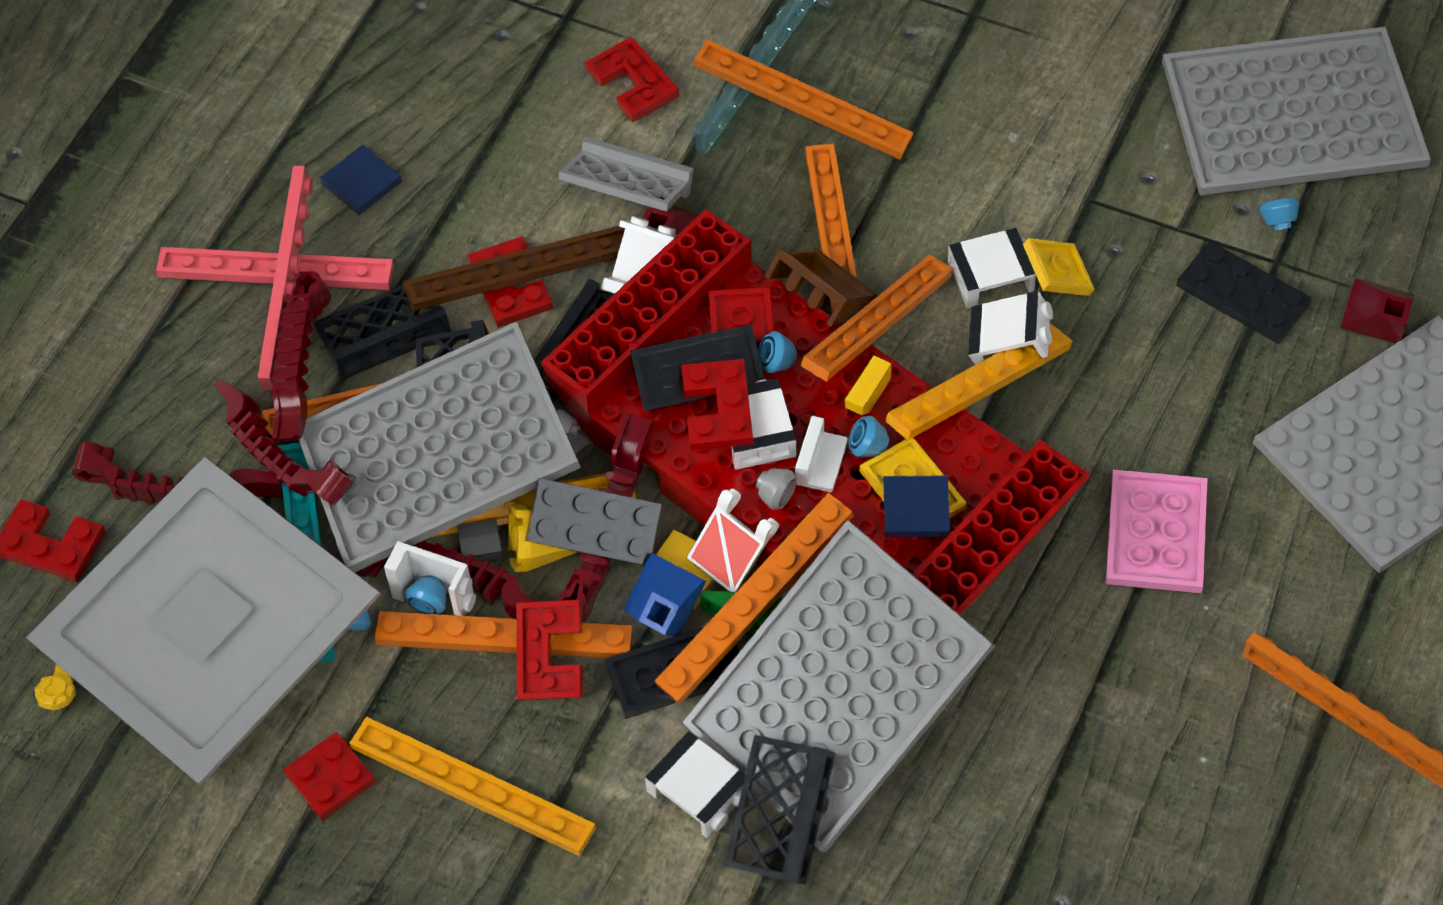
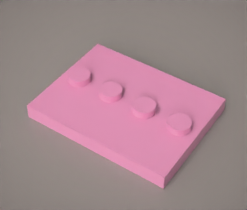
M1113 470L1105 584L1202 593L1207 478Z

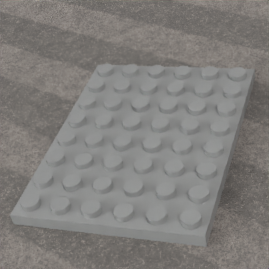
M1386 27L1163 54V67L1200 196L1429 167L1431 158Z
M1439 316L1256 435L1253 440V444L1378 573H1381L1443 530V319Z
M517 321L307 418L303 435L299 439L310 470L321 471L329 459H331L355 480L335 506L320 497L343 562L354 573L389 557L397 541L413 546L534 490L538 478L553 481L581 468Z
M847 520L682 723L701 741L744 774L746 773L754 734L834 752L835 758L815 846L821 852L826 853L995 648V645L852 522ZM762 743L759 759L765 767L779 758V755L772 745ZM781 748L784 754L790 750L786 748ZM798 751L787 759L796 774L806 768L809 753ZM783 762L768 771L776 787L791 778ZM758 766L756 767L755 773L760 770ZM763 775L752 784V788L761 796L772 790ZM804 776L799 779L802 784H803ZM795 782L780 791L788 807L799 800L801 793ZM775 795L767 800L779 813L784 810ZM795 809L794 811H792L794 817H795V815H796L797 809ZM786 815L784 818L792 824L789 817Z

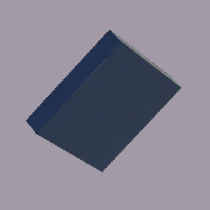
M364 145L360 146L320 177L321 184L358 215L402 182L401 176Z
M884 476L885 537H947L950 534L948 476Z

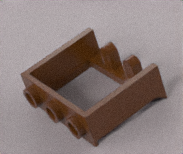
M816 247L812 251L789 253L779 248L765 274V277L768 279L788 278L785 284L788 291L799 290L804 279L808 280L815 286L807 301L808 306L812 309L820 308L827 296L838 303L827 322V325L830 327L842 326L879 296Z

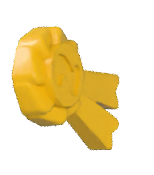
M57 664L54 674L41 678V682L34 689L39 706L48 710H58L68 706L76 695V689L73 685L74 679Z

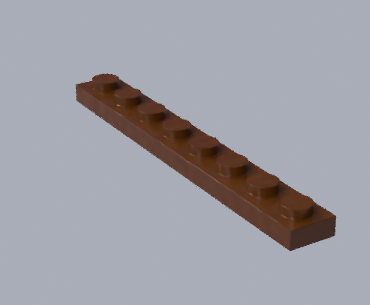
M615 226L404 281V290L413 311L615 259L619 253L625 228Z

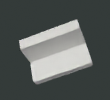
M811 417L796 463L795 477L797 479L796 485L832 492L848 444V438L824 432V418Z

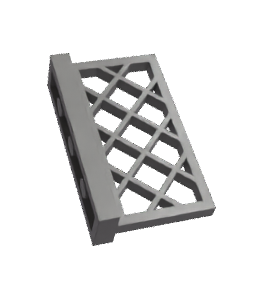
M586 137L582 142V150L559 171L558 180L667 212L680 197L687 198L690 195L694 168Z

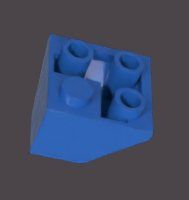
M651 553L623 610L638 621L664 635L671 637L680 635L706 580Z

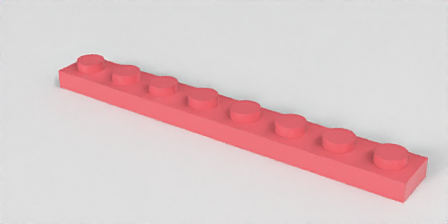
M293 166L258 372V380L264 391H271L273 388L272 375L275 373L273 363L277 359L275 350L279 346L278 334L281 333L282 329L280 321L284 318L282 312L287 304L285 297L294 295L295 273L300 271V256L298 252L299 247H303L305 241V233L302 227L303 221H307L309 217L307 197L312 195L313 179L309 178L305 166Z
M161 247L156 273L158 278L273 284L278 253ZM298 254L300 256V271L295 273L294 282H296L301 274L315 271L320 275L326 287L390 290L394 270L393 259Z

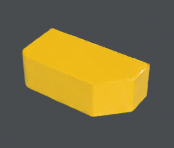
M873 356L846 397L845 408L860 415L869 413L890 381L891 363Z

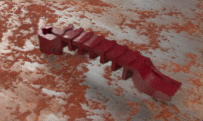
M315 271L301 274L295 282L294 295L285 297L287 304L282 312L284 318L280 321L282 329L281 333L278 334L279 346L275 350L277 359L273 363L275 373L272 375L274 384L271 389L275 409L272 439L275 442L301 439L306 425L308 404L304 392L308 390L309 385L302 376L308 374V368L303 363L304 360L309 358V353L305 348L311 345L307 335L313 333L311 323L315 322L316 317L321 315L323 308L331 300V293L320 275Z
M218 379L213 384L226 400V422L232 428L230 432L240 439V444L248 448L247 451L256 457L260 464L267 467L268 472L275 475L282 483H286L285 486L303 497H306L308 493H317L322 499L333 506L338 503L355 482L345 470L331 459H329L321 471L306 470L271 439L272 435L265 428L269 423L260 414L259 405L253 398Z
M625 414L612 449L611 465L614 466L613 472L606 471L605 477L610 482L608 488H602L603 492L632 498L634 490L639 484L637 480L642 472L644 453L654 421ZM581 553L582 565L580 569H574L573 575L565 590L560 594L558 601H582L583 622L591 615L596 597L602 586L605 585L606 581L604 579L607 570L611 568V559Z
M83 442L79 445L72 475L83 482L106 484L111 489L115 500L128 498L131 502L141 500L153 505V502L159 503L175 487L173 486V480L168 475L162 476L161 485L157 484V478L152 473L145 474L144 482H141V475L136 470H130L128 478H125V472L119 465L112 464L115 453L113 449L93 442ZM243 468L229 474L231 478L256 497L283 498L281 483L271 473ZM179 477L178 483H179L184 477Z
M424 540L413 545L414 547L467 564L470 578L473 577V590L481 594L484 589L483 598L491 605L501 593L504 610L512 619H516V603L538 602L526 596L520 590L516 576L508 574L503 567L498 569L491 566L490 562L486 560L481 562L476 560L471 554L468 556L460 554L454 548L452 550L445 549L439 543L433 545ZM389 557L355 572V574L362 577L370 576L376 578L380 569L384 568Z

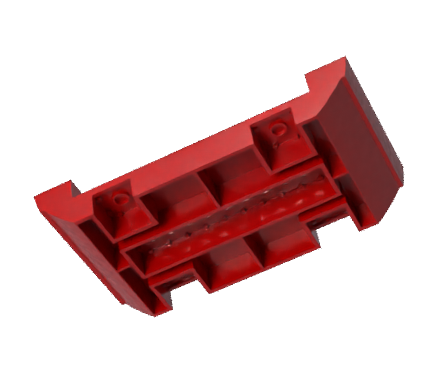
M707 209L697 216L541 361L550 387L556 391L590 440L610 456L626 413L654 421L646 445L643 463L659 474L661 494L704 526L707 524L717 506L722 491H730L732 488L741 494V499L730 511V514L755 533L758 524L763 519L773 518L777 521L779 528L767 542L755 562L757 566L760 567L827 493H830L852 511L853 517L850 522L960 616L973 605L1085 485L1091 476L1087 471L1042 440H1039L1027 453L973 414L963 409L914 437L945 476H948L949 482L967 502L965 510L950 518V534L947 537H917L916 539L912 537H885L884 501L875 493L876 491L866 479L856 480L851 476L853 472L860 471L861 464L873 457L854 456L848 444L832 492L796 485L787 504L782 509L771 510L758 495L759 489L756 488L758 478L762 472H768L772 468L791 470L795 475L796 463L812 416L824 418V432L844 436L848 440L852 427L860 418L873 416L887 430L889 437L887 450L905 440L901 434L885 422L888 412L934 387L872 344L827 382L803 368L801 364L804 356L841 326L830 327L827 325L830 315L820 308H810L807 299L795 291H788L785 284L778 279L766 278V271L752 262L751 240ZM769 287L773 329L793 342L797 351V358L789 369L775 373L763 371V375L766 380L776 378L779 380L789 418L796 423L792 427L796 438V457L735 470L731 447L690 451L687 417L718 414L716 397L643 412L630 350L711 333L708 291ZM876 356L891 363V378L871 411L865 415H860L845 408V399L872 357ZM813 560V561L807 566V568L795 579V581L788 587V589H790V590L792 589V587H793V586L796 584V582L801 578V576L805 573V571L810 567V565L814 562V560Z

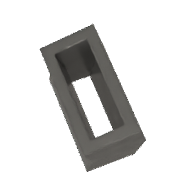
M496 519L458 525L460 547L463 555L468 556L471 554L476 560L481 562L503 559Z

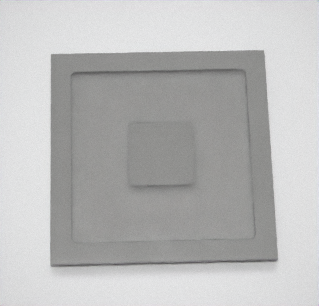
M204 457L26 638L201 786L381 594Z

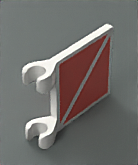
M733 488L730 491H722L714 512L687 556L691 562L729 592H737L741 588L765 545L779 528V523L773 518L763 519L758 524L754 533L733 517L730 511L741 499V494Z

